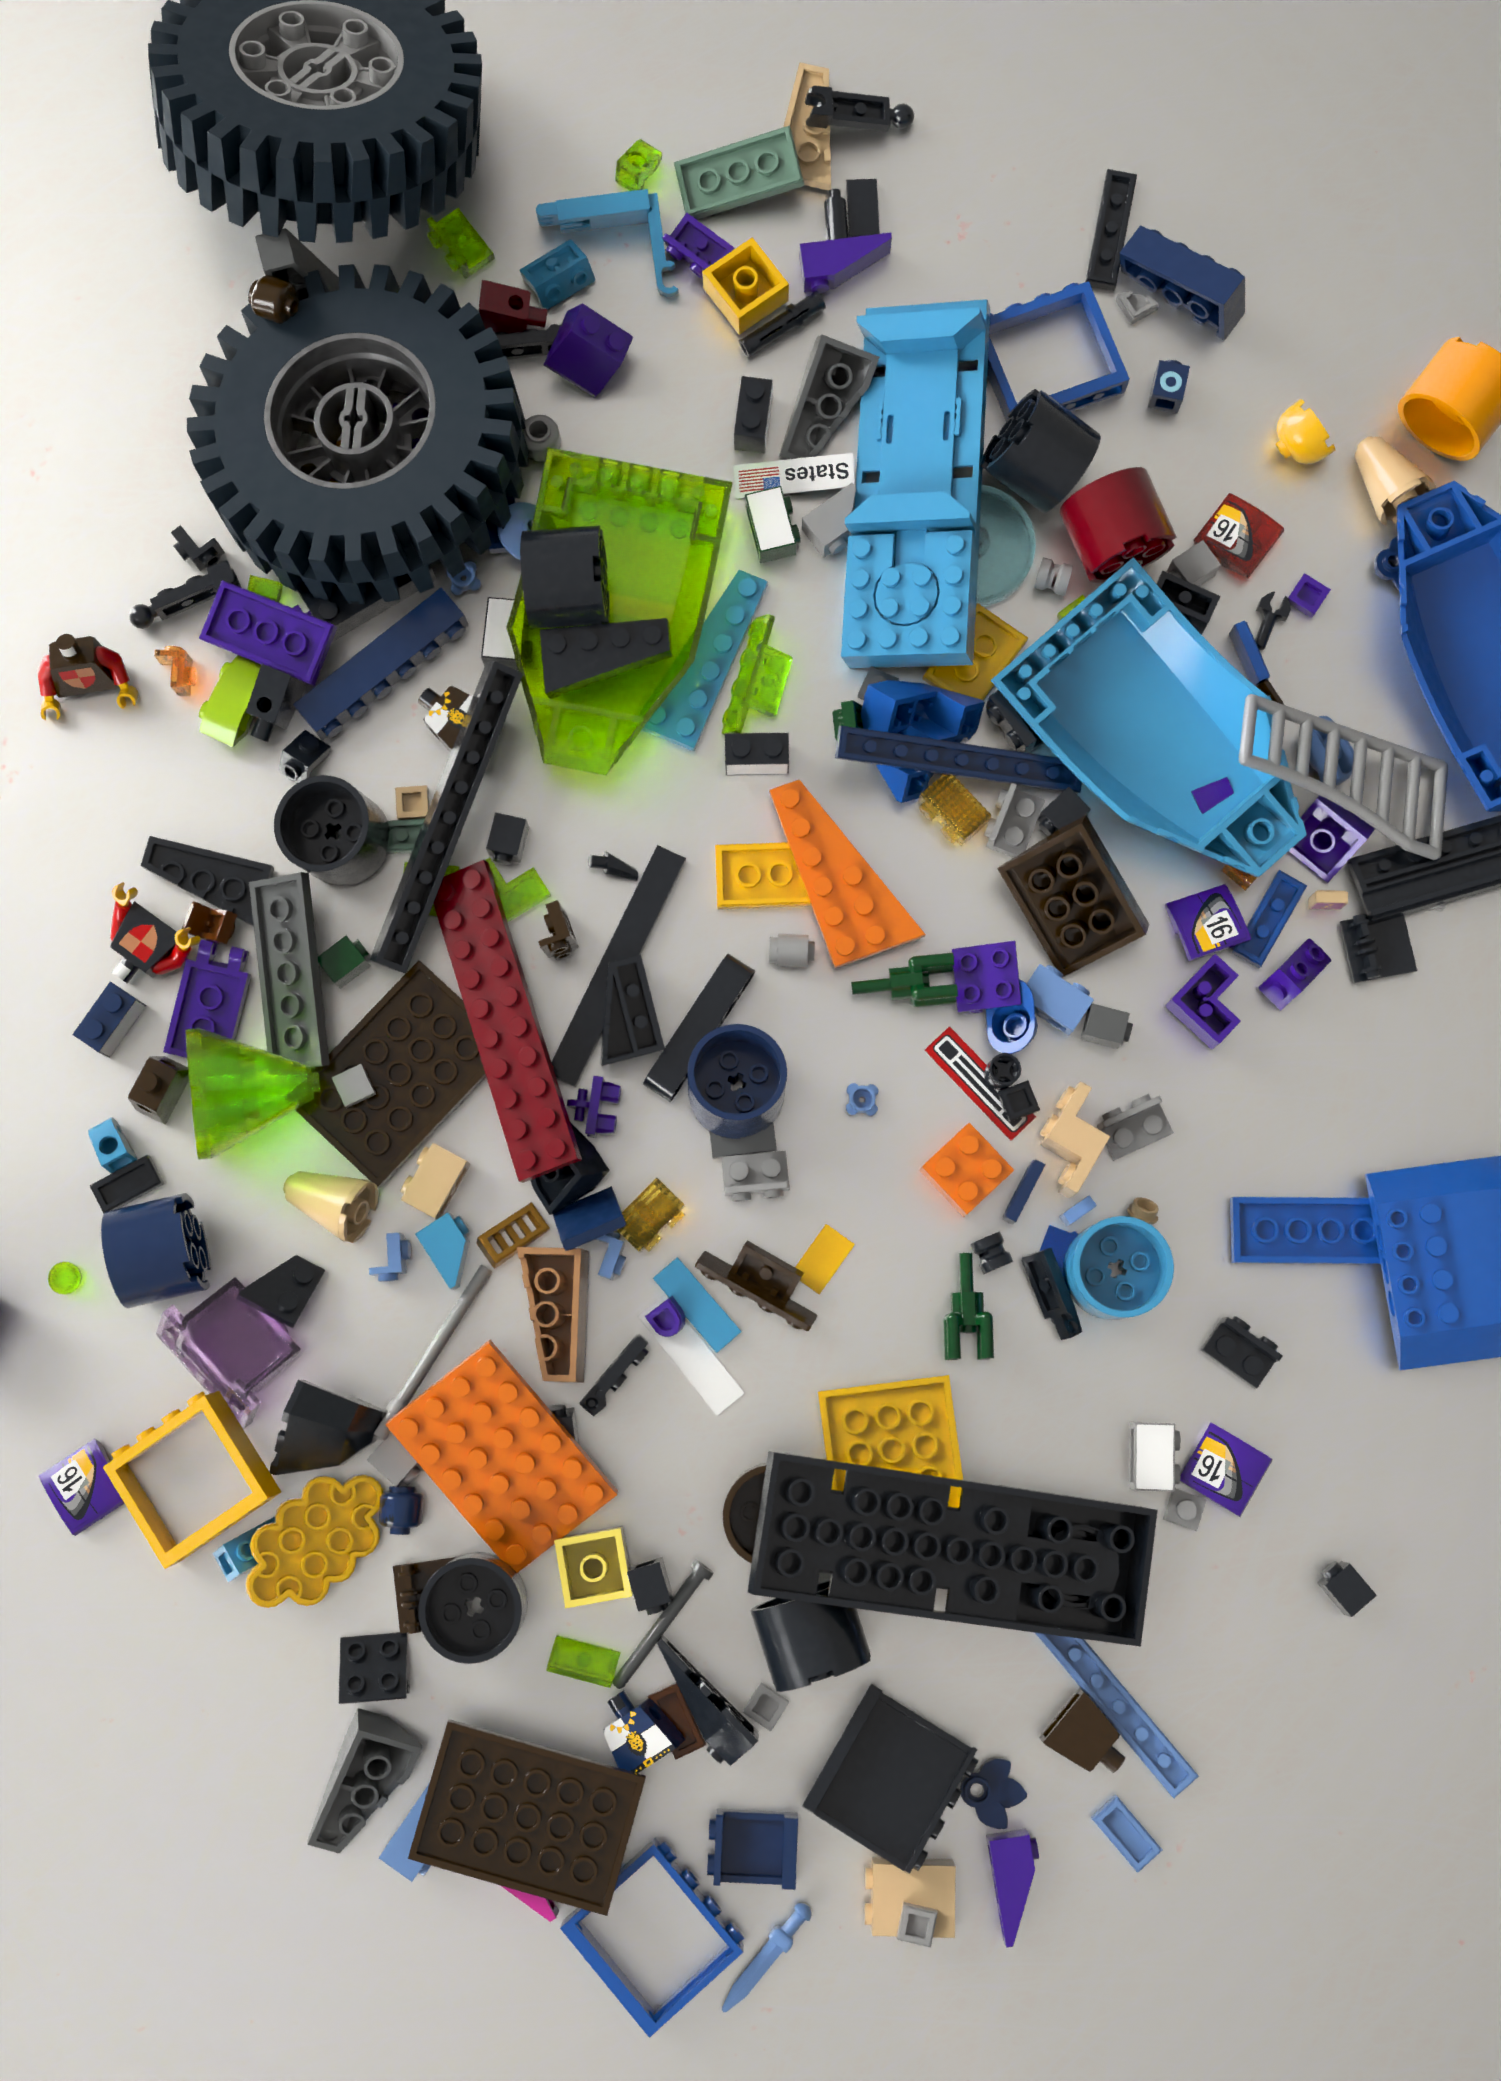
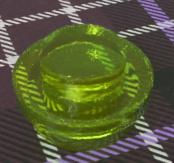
M71 1262L57 1263L51 1268L48 1275L49 1286L58 1294L66 1295L73 1293L79 1288L82 1281L80 1269Z

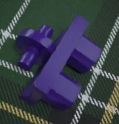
M593 1076L590 1102L586 1101L588 1090L579 1088L577 1100L568 1099L567 1107L575 1109L574 1121L583 1122L585 1110L588 1111L585 1134H587V1137L597 1138L598 1134H615L617 1116L601 1114L602 1102L619 1104L621 1086L605 1082L603 1077Z

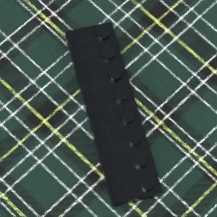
M1501 815L1444 831L1441 857L1437 860L1405 851L1398 845L1350 858L1347 865L1368 918L1371 920L1370 925L1500 888ZM1429 836L1416 839V841L1429 845Z

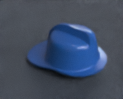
M1020 979L1022 1005L986 1009L988 1041L995 1050L1001 1053L1013 1054L1021 1051L1034 1039L1037 1033L1038 1024L1035 1017L1032 990L1026 982Z

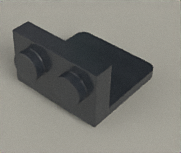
M999 690L989 696L986 712L995 725H999L1005 733V739L1013 750L1029 753L1044 743Z

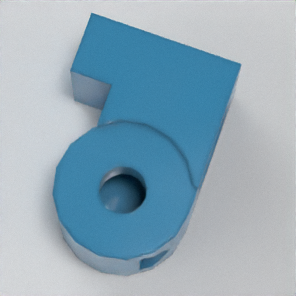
M113 1117L88 1130L100 1165L111 1174L138 1160L134 1150L130 1148L128 1141H126L120 1125Z

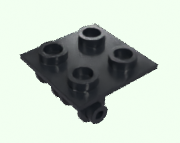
M1366 914L1355 915L1353 919L1340 921L1354 983L1417 971L1404 916L1370 925L1371 920Z
M407 1633L340 1638L339 1704L407 1698V1693H410V1681L407 1680Z

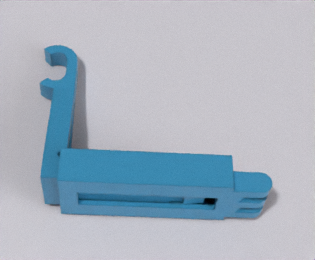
M648 189L556 200V202L537 205L536 214L539 225L542 227L560 225L561 234L648 223L657 290L664 297H674L679 293L678 288L675 286L667 288L663 285L662 273L667 270L672 272L675 268V263L666 261L657 193L648 194Z

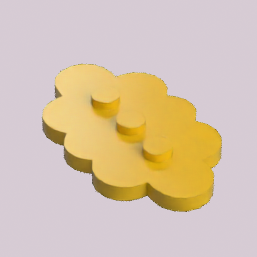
M363 1474L353 1476L343 1484L329 1476H318L307 1482L302 1490L301 1498L287 1499L281 1503L276 1510L275 1523L264 1524L255 1531L251 1538V1554L258 1563L248 1574L246 1580V1592L251 1601L258 1606L270 1608L279 1605L290 1597L299 1605H315L324 1599L328 1593L330 1583L343 1582L348 1579L354 1572L356 1558L365 1557L372 1553L379 1543V1527L372 1517L379 1511L380 1496L383 1493L380 1483L373 1477Z

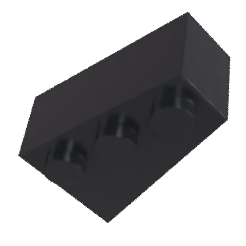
M641 955L608 962L600 1064L603 1066L665 1050Z

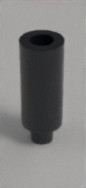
M830 189L828 191L829 198L824 201L826 240L848 238L846 200L841 197L839 189Z

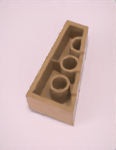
M517 1247L518 1258L521 1260L524 1288H526L530 1306V1319L533 1321L536 1336L535 1343L542 1379L547 1382L584 1383L589 1251L582 1248L565 1251L564 1248Z

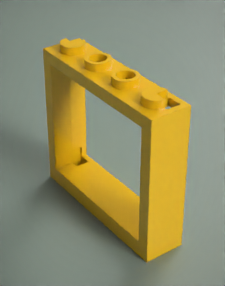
M203 1391L196 1394L187 1401L189 1407L182 1412L180 1409H176L161 1419L164 1423L157 1429L153 1426L140 1433L136 1437L139 1441L132 1447L127 1444L111 1454L113 1460L103 1466V1469L164 1569L181 1562L282 1493L220 1391L205 1395ZM201 1412H204L253 1493L179 1544H176L128 1464Z

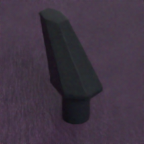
M607 851L604 852L603 856H589V868L603 869L605 874L636 881L639 877L638 871L634 867Z

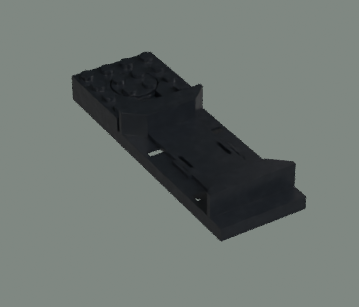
M768 1451L747 1592L752 1595L1141 1647L1158 1510L1004 1485L998 1486ZM834 1469L846 1470L843 1491L831 1490ZM951 1486L962 1488L959 1508L948 1507ZM819 1572L831 1574L828 1596L816 1594ZM936 1588L948 1590L945 1611L934 1610Z

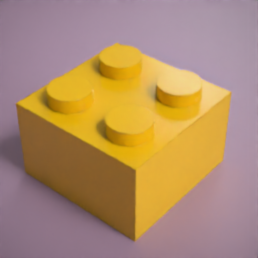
M753 237L702 271L703 289L739 335L789 301V283Z

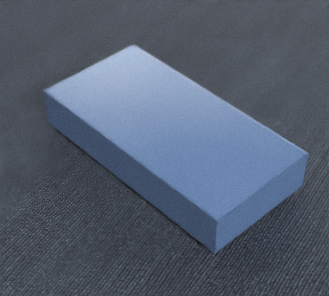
M1114 1795L1091 1816L1092 1820L1137 1873L1162 1851V1848L1117 1795Z

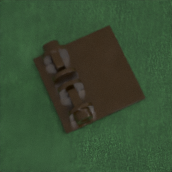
M456 1557L393 1566L400 1634H413L422 1631L418 1614L422 1591L432 1575Z

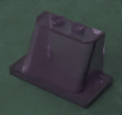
M234 1277L185 1316L174 1305H171L162 1312L156 1335L209 1394L220 1391L244 1430L253 1422L261 1404V1401L255 1394L299 1354L301 1348L288 1335V1329L283 1323L236 1299L240 1290L245 1287Z

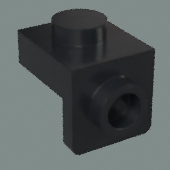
M181 525L171 532L177 541L173 545L175 550L184 561L190 558L200 571L217 564L225 553L215 538H212L199 548Z
M304 730L282 750L279 771L296 783L310 777V772L329 755L331 746L307 730Z

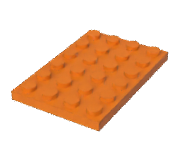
M491 1340L482 1345L386 1423V1427L499 1559L511 1566L516 1573L555 1544L554 1540L563 1538L617 1496L618 1493L615 1486Z

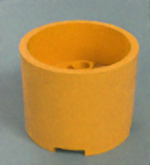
M1460 337L1447 340L1399 401L1398 413L1408 432L1427 449L1442 457L1457 461H1467L1475 458L1501 425V353L1481 341L1475 346L1463 342Z

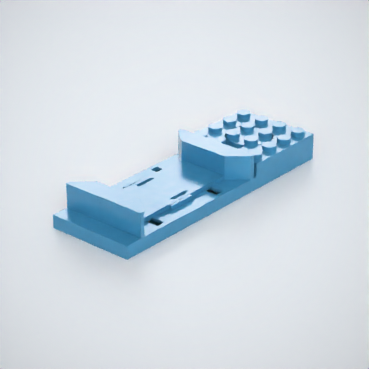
M985 299L866 308V314L857 316L856 319L864 336L863 350L879 356L876 367L886 366L885 376L872 378L869 388L861 396L855 506L854 510L845 517V525L852 536H848L841 657L850 669L870 668L871 666L874 668L973 665L983 472L981 463L984 452L990 305L988 300ZM978 360V370L958 372L959 361ZM973 467L972 477L953 478V468ZM880 472L879 482L867 483V473Z

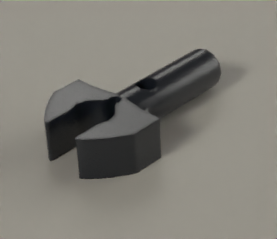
M1275 591L1262 597L1256 609L1263 616L1255 638L1259 650L1265 649L1275 622L1278 620L1285 622L1291 611L1289 600L1285 596L1281 602L1280 609L1272 613L1270 602Z

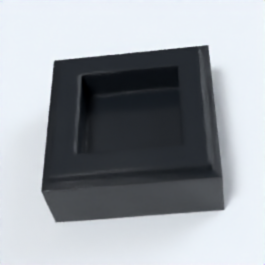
M1028 1080L997 1092L1008 1122L1040 1111Z

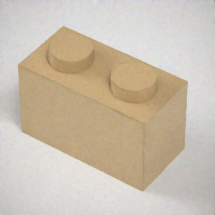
M432 1143L430 1148L425 1147L420 1153L416 1164L420 1165L414 1177L411 1175L407 1177L400 1192L403 1193L402 1201L438 1219L442 1217L471 1164Z

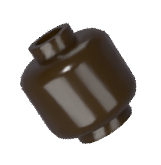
M266 275L259 280H255L250 287L248 302L257 316L281 324L297 313L299 299L296 297L295 288L291 283Z

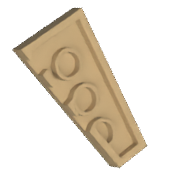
M800 62L783 127L790 125L804 185L830 190V126L828 125L827 128L807 126L806 120L809 118L813 106L805 104L806 94L812 86L829 87V69Z

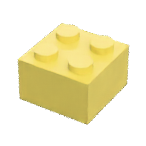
M623 1526L566 1536L554 1540L565 1609L633 1596L627 1576L630 1564Z

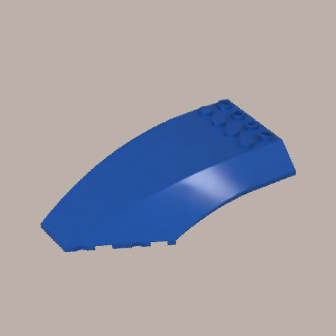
M1452 481L1401 503L1396 508L1401 637L1420 689L1447 745L1487 812L1501 811V514L1485 505L1486 501L1478 495L1470 494L1464 486L1456 481Z
M1501 1156L1365 1174L1399 1370L1501 1357Z

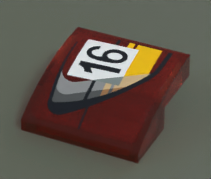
M1229 493L1193 541L1194 545L1203 540L1214 556L1221 559L1223 567L1249 578L1282 535L1284 527L1257 507Z

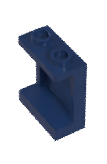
M717 1809L716 1819L710 1818L709 1840H715V1854H708L707 1875L714 1876L713 1885L720 1886L721 1882L782 1885V1889L795 1890L798 1812Z

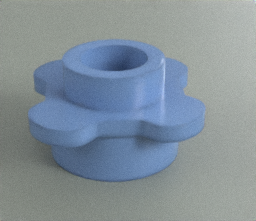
M471 561L464 563L465 570L453 578L448 571L446 572L447 576L451 579L452 586L450 589L454 595H461L467 590L477 591L481 587V582L476 577L477 566ZM462 576L467 577L465 581L461 580Z
M856 1083L850 1084L846 1090L849 1094V1103L846 1105V1111L850 1115L866 1113L868 1116H873L876 1114L878 1107L875 1104V1096L879 1092L878 1088L874 1084H869L868 1086H858ZM864 1097L865 1102H860L859 1098Z

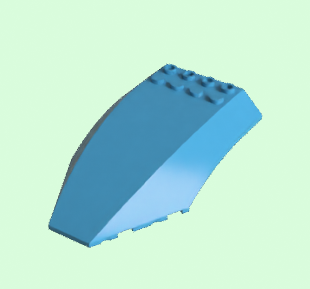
M1134 557L990 680L1064 765L1108 807L1131 824L1255 877H1260L1307 835L1303 820L1299 817V804L1297 797H1294L1291 783L1239 763L1245 698L1249 694H1254L1271 700L1270 695L1264 694L1245 678L1193 627ZM1257 710L1253 755L1268 760L1272 715ZM1282 749L1281 765L1289 768L1285 751ZM1227 777L1234 794L1202 814L1191 791Z

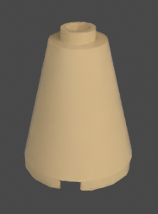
M1370 436L1358 444L1355 459L1377 518L1383 525H1387L1386 520H1392L1394 524L1397 523L1396 508L1399 504L1436 489V485L1428 475L1383 438H1373Z
M297 1171L286 1179L283 1187L285 1198L289 1203L340 1240L351 1243L359 1240L366 1232L371 1223V1220L366 1219L370 1209L376 1211L378 1205V1187L375 1183L365 1179Z

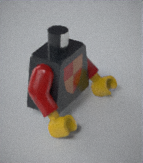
M122 882L116 885L112 890L115 905L111 924L110 939L112 943L110 948L123 956V958L112 973L128 984L138 969H141L153 978L156 975H164L181 968L191 952V947L200 943V937L195 936L189 939L190 927L175 931L135 901L131 904L130 900L138 894V890L135 887L130 888L127 894H125L123 890L125 883Z

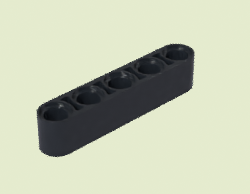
M730 954L724 957L666 1045L665 1050H663L643 1082L644 1086L669 1102L674 1099L688 1078V1062L696 1044L706 1034L722 1026L754 976V969Z

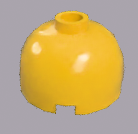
M1299 399L1282 413L1277 423V434L1280 441L1276 443V446L1285 459L1291 456L1298 463L1312 464L1333 453L1335 446L1334 444L1330 447L1327 446L1325 440L1330 436L1310 408L1305 411L1301 408L1305 402Z

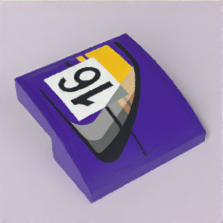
M1226 884L1165 904L1174 932L1179 934L1189 962L1251 940L1242 914Z
M1210 1423L1181 1473L1180 1482L1241 1517L1273 1459L1231 1433Z
M95 1438L39 1475L40 1481L55 1509L74 1536L124 1504V1501L103 1469V1466L110 1461L101 1442Z

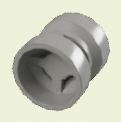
M1043 557L1034 588L1040 590L1049 588L1055 594L1064 596L1073 565L1066 563L1061 565L1054 564L1052 559ZM1055 572H1056V573H1058V574H1057L1056 580H1055V582H1054V581H1053V578H1054V575H1055Z

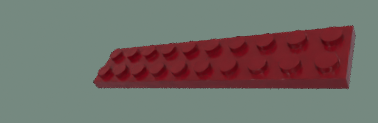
M481 860L444 876L433 904L518 1181L524 1183L578 1162L582 1158L489 862Z

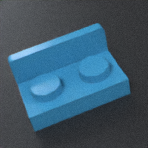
M571 239L519 270L523 280L537 295L541 307L550 309L595 281V276L587 256Z

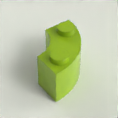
M239 655L231 663H224L219 673V681L209 701H205L200 708L199 718L202 721L199 732L231 747L235 746L248 734L254 716L246 713V709L261 664Z

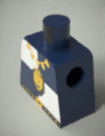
M623 1690L607 1701L617 1719L603 1730L618 1768L639 1773L675 1750L686 1740L683 1734L650 1698L634 1707Z

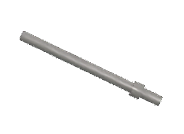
M480 1265L396 1399L392 1398L385 1408L387 1413L373 1433L374 1435L385 1441L391 1432L386 1427L387 1421L408 1405L492 1271Z

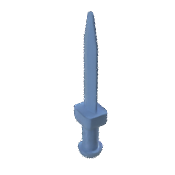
M804 1903L796 1904L794 1906V1913L783 1926H775L768 1936L770 1940L733 1984L722 2006L723 2012L729 2011L743 2000L783 1951L787 1953L793 1945L792 1936L805 1920L810 1921L812 1912L808 1905Z

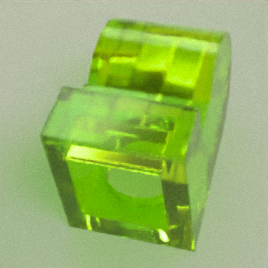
M642 139L637 140L617 160L615 181L629 191L642 190L644 182L649 176L654 174L660 165L662 152Z

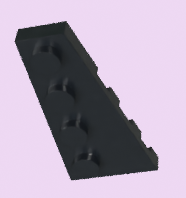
M149 836L141 867L221 910H228L237 914L238 919L253 927L249 882L272 878L274 867L269 864Z

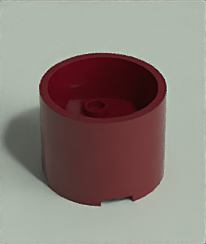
M1142 467L1116 471L1089 483L1071 495L1059 510L1089 581L1092 583H1104L1133 557L1142 568H1145L1163 557L1175 546L1172 540L1177 538L1147 470Z

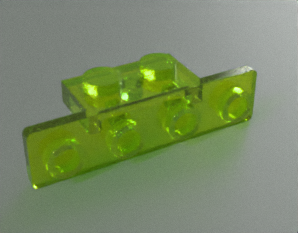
M771 614L755 618L749 627V640L746 649L740 657L739 663L741 667L738 678L734 681L731 688V702L722 719L724 724L722 729L723 735L742 732L749 708L769 717L776 716L793 657L767 645L775 620V616Z

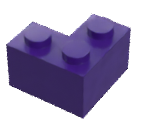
M1214 954L1168 1001L1165 1007L1212 1050L1241 1022L1237 1016L1217 999L1239 975L1219 956Z

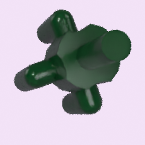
M953 952L913 956L908 961V967L889 969V978L851 982L852 995L890 991L892 1000L911 998V1004L914 1007L956 1003V997H958L957 984L930 987L929 982L930 974L953 972Z
M959 1253L960 1292L951 1293V1313L945 1315L943 1319L945 1360L961 1359L960 1333H976L977 1360H988L994 1358L993 1316L989 1312H984L983 1292H974L972 1253Z

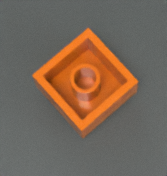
M969 1122L931 1157L919 1171L965 1217L1005 1180L1014 1169Z

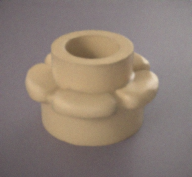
M1138 1197L1127 1208V1213L1130 1217L1143 1220L1148 1224H1155L1158 1221V1216L1156 1215L1159 1208L1156 1203L1147 1198Z

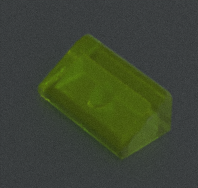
M556 1635L546 1671L611 1688L621 1652Z

